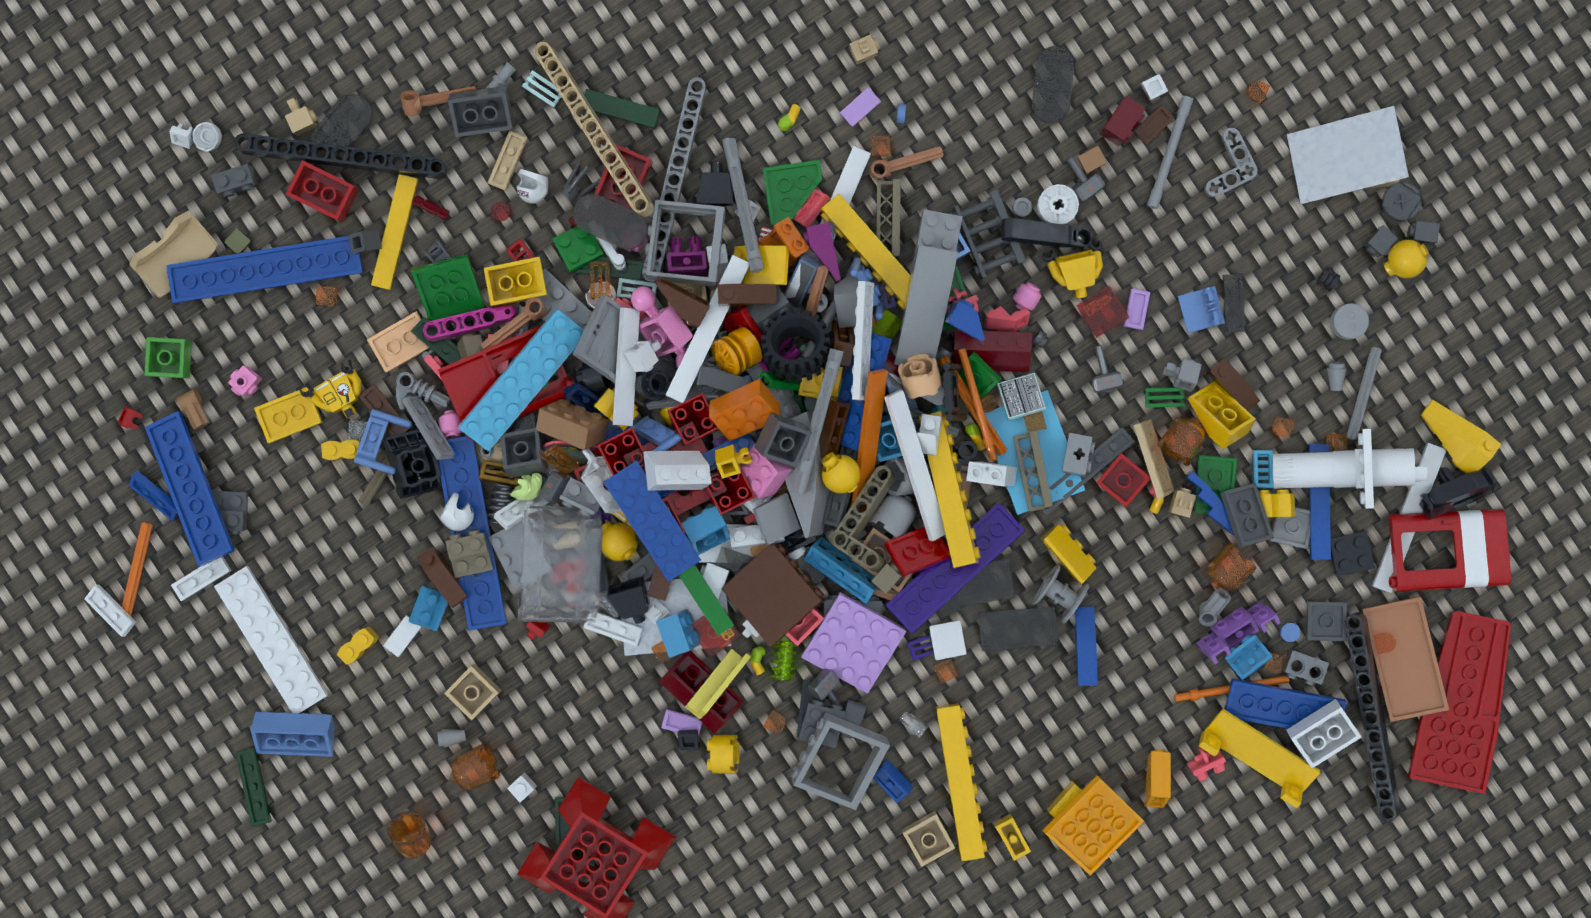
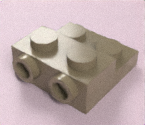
M480 530L468 532V536L461 537V534L449 536L450 540L445 541L455 578L494 569L485 532L480 533Z

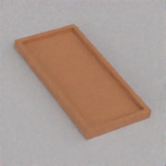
M1421 596L1363 608V614L1368 622L1372 650L1390 722L1449 710Z

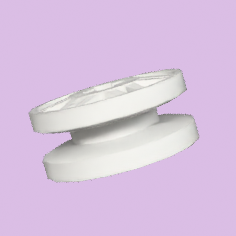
M1057 184L1048 187L1042 192L1038 199L1037 210L1044 222L1067 224L1078 212L1079 202L1077 195L1071 188L1066 185ZM1060 201V205L1063 207L1056 210L1053 203Z

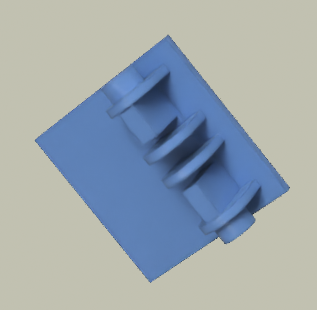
M1215 286L1178 296L1187 333L1225 323Z

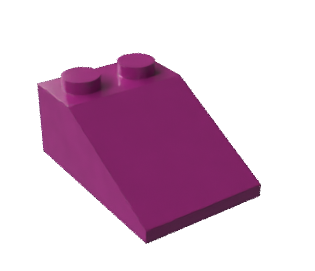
M829 222L806 227V232H803V236L811 252L821 262L822 266L824 265L829 269L828 273L836 283L840 282L841 278Z

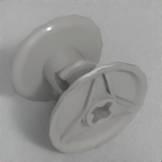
M1057 564L1039 587L1032 604L1039 603L1045 595L1051 598L1055 605L1058 603L1065 608L1061 617V622L1064 624L1082 602L1090 584H1083L1077 592L1068 588L1067 583L1062 584L1056 580L1060 571V565Z

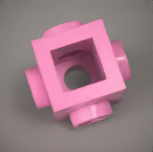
M243 365L239 370L237 369L231 374V380L228 383L232 386L231 390L238 396H248L255 393L258 389L257 385L262 378L249 366Z

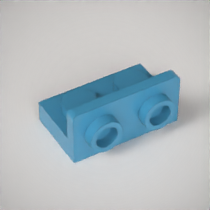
M426 586L421 587L409 618L410 623L427 627L433 631L438 630L444 611L448 606V602L439 590Z

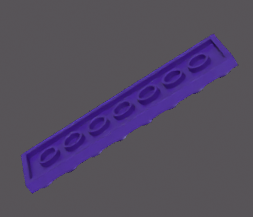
M997 503L971 527L974 528L976 533V539H974L975 547H978L980 550L981 558H978L979 563L953 568L952 559L950 558L929 566L886 604V607L911 634L919 629L1025 532V529L1000 503Z

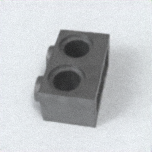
M1288 649L1281 671L1286 672V677L1297 680V677L1303 678L1306 684L1315 686L1317 683L1322 685L1329 663ZM1297 660L1299 667L1296 670H1292L1291 664ZM1316 667L1317 674L1311 677L1310 669Z

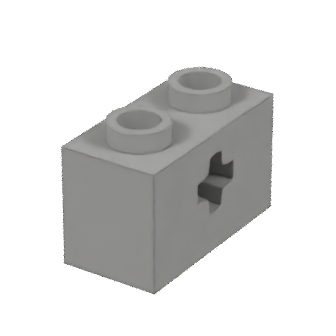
M1069 433L1062 473L1085 477L1086 472L1090 473L1092 461H1088L1089 453L1093 454L1095 447L1092 437ZM1078 451H1082L1081 454L1084 455L1080 460H1077V457L1074 455Z

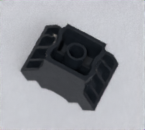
M419 429L383 438L390 466L396 468V473L392 476L400 499L441 489L439 478L441 473L437 459Z

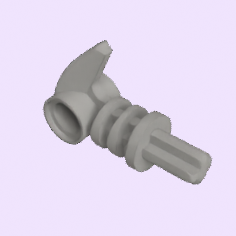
M402 372L397 376L396 399L400 409L405 410L402 400L406 397L407 393L414 395L418 393V397L422 398L424 396V401L427 403L431 400L442 407L449 405L450 397L437 391L436 385L429 387L428 382L424 384L422 379L418 381L414 374ZM406 376L411 378L409 386H404L403 379Z

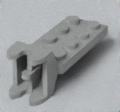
M544 269L543 274L547 295L537 297L547 307V314L543 319L546 321L555 309L558 308L585 329L592 312L547 269ZM540 305L534 306L533 310L538 312Z

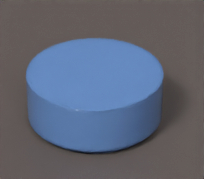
M906 104L898 105V123L904 124Z
M1288 622L1281 626L1279 633L1283 640L1294 642L1300 636V629L1296 624Z

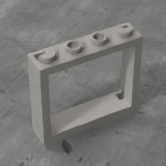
M655 200L654 210L650 215L653 218L652 225L649 224L648 236H651L650 243L646 244L645 254L648 255V261L644 262L643 273L646 274L647 280L656 281V277L660 276L674 283L717 287L726 213L725 207ZM662 212L715 217L708 277L654 272Z
M825 712L823 718L817 722L815 733L810 735L808 747L802 751L798 766L793 768L791 775L793 785L856 810L890 744L888 738ZM830 728L875 745L849 795L804 778Z

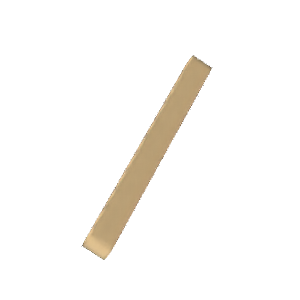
M539 42L534 48L535 56L631 208L643 217L650 216L654 210L652 201L560 56L548 43ZM548 50V53L543 56L544 51ZM558 65L557 69L552 71L553 67ZM567 80V84L562 86V83ZM574 95H577L576 100L573 101V102H571V101H572V97H573ZM587 110L586 115L581 117L582 112ZM597 125L596 130L591 132V128ZM606 140V145L600 148L601 143ZM616 156V160L610 163L611 158ZM626 171L625 177L620 179L621 173ZM636 187V191L630 195L631 188ZM646 202L645 208L640 210V205Z

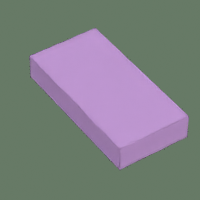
M868 87L840 112V115L853 128L881 101Z
M1130 289L1123 327L1143 330L1150 292Z
M666 709L661 728L674 732L679 730H698L699 735L702 722L696 716Z

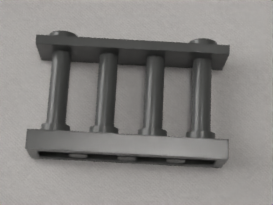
M998 189L989 193L990 198H987V201L960 211L957 205L954 206V212H952V215L962 216L961 230L975 262L973 266L974 272L977 277H981V280L987 277L985 271L1010 261L1016 262L1017 265L1026 261L1018 242L1003 241L1001 237L974 246L971 239L972 235L997 225L1002 227V219L1009 218ZM988 208L995 209L997 215L994 216V219L967 229L963 218ZM1004 243L1005 245L1009 244L1011 249L1009 254L981 264L978 256L979 253Z

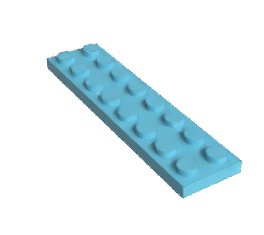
M556 308L460 423L458 429L487 451H490L576 348L584 329Z

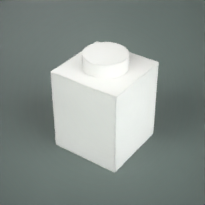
M524 772L507 789L521 802L537 785Z

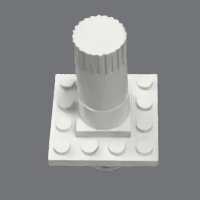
M1362 429L1361 433H1358V445H1362V449L1273 454L1274 489L1314 487L1364 488V491H1360V503L1364 504L1365 508H1374L1373 487L1415 485V482L1419 481L1423 483L1427 481L1428 473L1427 466L1415 467L1414 448L1372 450L1371 429Z

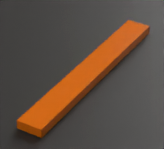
M885 369L868 372L857 456L860 480L857 484L858 487L853 491L851 506L875 471L888 371ZM863 505L860 508V513L866 511L867 505Z

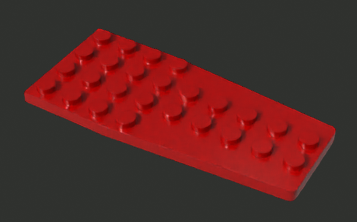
M1460 611L1451 612L1437 659L1449 710L1420 716L1408 778L1486 794L1498 735L1511 624L1508 621Z

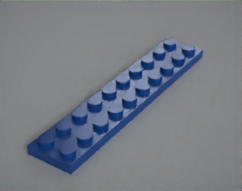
M349 236L166 265L172 303L174 304L364 273L361 253L352 254Z
M467 436L448 439L447 441L455 455L452 459L438 460L445 504H447L455 492L459 494L457 508L460 510L469 503L474 512L471 525L461 531L450 529L451 536L461 534V537L468 536V532L480 530V533L485 532L494 568L490 571L459 577L460 584L468 598L463 600L468 630L507 624L495 552L488 538L491 536L482 481L479 480L480 470L475 442L473 439L468 440Z

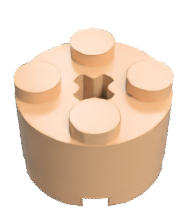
M918 354L907 358L908 362L904 365L903 362L899 365V376L909 398L914 399L926 395L932 396L938 393L942 379L934 357L932 359L927 354Z

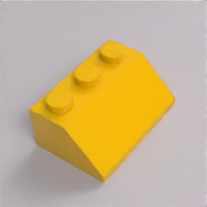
M1056 524L1040 539L1075 581L1082 584L1096 570L1094 565L1096 561L1089 553L1087 555L1084 554L1081 550L1084 547L1077 539L1072 540L1069 536L1071 532L1064 524L1062 526Z

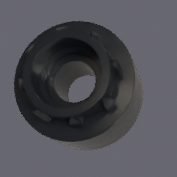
M583 362L582 366L576 371L577 382L593 393L603 392L608 388L611 389V380Z
M653 368L648 372L636 373L635 398L638 401L650 403L666 397L670 384L664 371L659 368Z

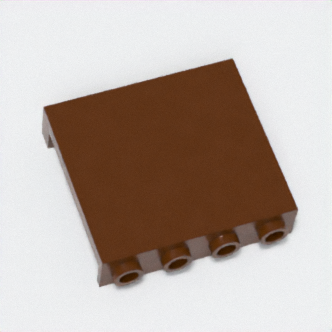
M780 543L768 545L722 588L723 592L769 647H776L781 643L779 640L820 603L826 602L823 598V592L818 587H813L810 583L812 581L805 572L802 573L798 569L799 564L785 554L787 550Z

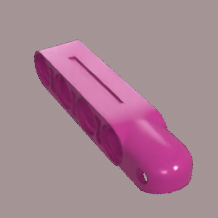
M503 305L430 321L424 325V337L428 341L434 342L492 328L497 324L512 320L517 315V310L513 305ZM486 314H491L494 320L486 322L483 317ZM468 318L475 321V324L471 327L466 326L464 323ZM448 323H454L456 325V329L454 331H448L446 329V325ZM430 327H434L438 332L436 335L430 336L427 334V330Z

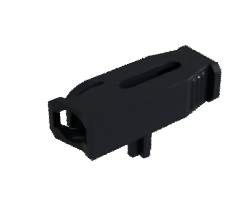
M1444 467L1437 473L1444 483L1436 486L1427 494H1421L1419 506L1427 518L1431 520L1493 494L1497 484L1496 478L1489 468H1484L1483 470L1468 473L1455 479L1450 470Z

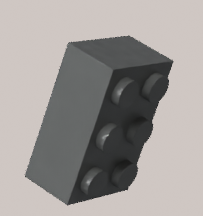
M507 86L450 94L448 104L455 137L513 129L514 118Z

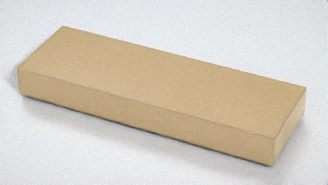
M509 130L488 184L504 191L507 190L528 140L527 137Z

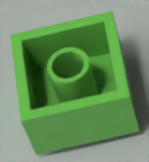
M147 337L144 376L190 379L192 341Z

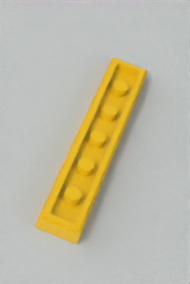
M401 174L398 176L381 243L382 249L379 251L371 283L372 286L387 290L392 288L419 181L417 178Z

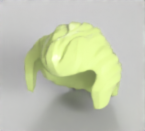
M533 473L532 477L531 475L522 476L523 479H518L519 486L515 487L510 494L519 500H532L536 498L541 490L542 476L539 473Z

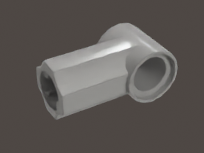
M1222 588L1216 589L1207 601L1201 603L1199 621L1202 625L1213 626L1216 623L1217 616L1231 600V596L1226 590Z

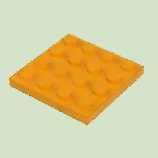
M1096 776L1042 831L1091 876L1144 820L1099 776Z

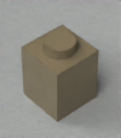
M469 333L461 337L457 343L461 359L483 350L481 347V335Z
M886 563L871 582L886 594L901 578L898 574L900 571L894 564L891 563L889 566Z

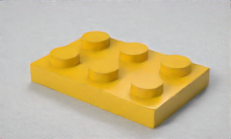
M307 387L302 389L304 392L309 390ZM300 390L254 408L269 444L323 423L317 406L308 397H303Z

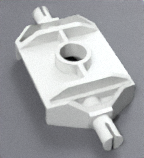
M589 448L581 451L588 460L581 476L583 482L605 513L622 512L610 492L603 486V482L612 477L603 456H594Z

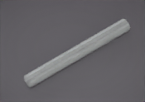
M1372 347L1370 350L1346 436L1348 439L1356 440L1358 438L1382 352L1380 348Z

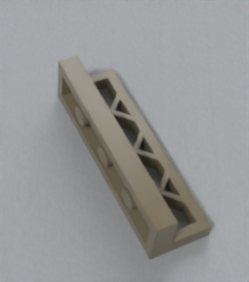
M901 179L877 181L876 236L880 240L881 235L884 238L881 242L887 241L891 245V254L895 258L900 257ZM881 185H892V194L887 198L881 193ZM886 202L892 207V212L887 217L881 213V207ZM885 222L892 227V231L887 236L880 231V227Z
M1037 431L1013 436L1028 511L1051 508L1053 505ZM1029 438L1031 446L1027 452L1019 447L1018 440ZM1026 456L1034 460V466L1031 470L1023 466V460ZM1030 474L1038 479V485L1035 489L1027 485L1026 480ZM1034 493L1042 498L1043 505L1032 507L1030 499Z

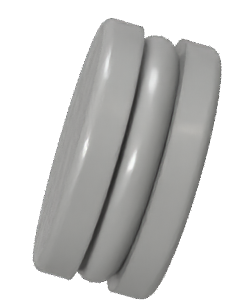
M1353 303L1339 306L1333 311L1330 318V327L1333 333L1344 340H1351L1362 336L1369 325V317L1365 309Z

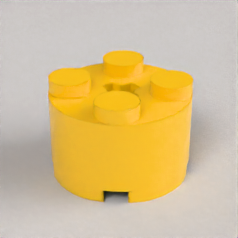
M713 735L711 739H708L707 750L710 751V759L707 760V770H711L714 774H737L738 769H735V764H739L740 758L739 742H735V739L738 738L737 735Z

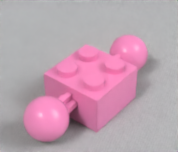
M645 286L636 288L631 295V303L635 309L645 311L648 314L639 323V332L646 341H659L661 348L655 351L657 357L675 352L677 355L676 366L679 368L687 351L684 345L693 337V334L672 305L658 310L655 306L656 296L653 290Z

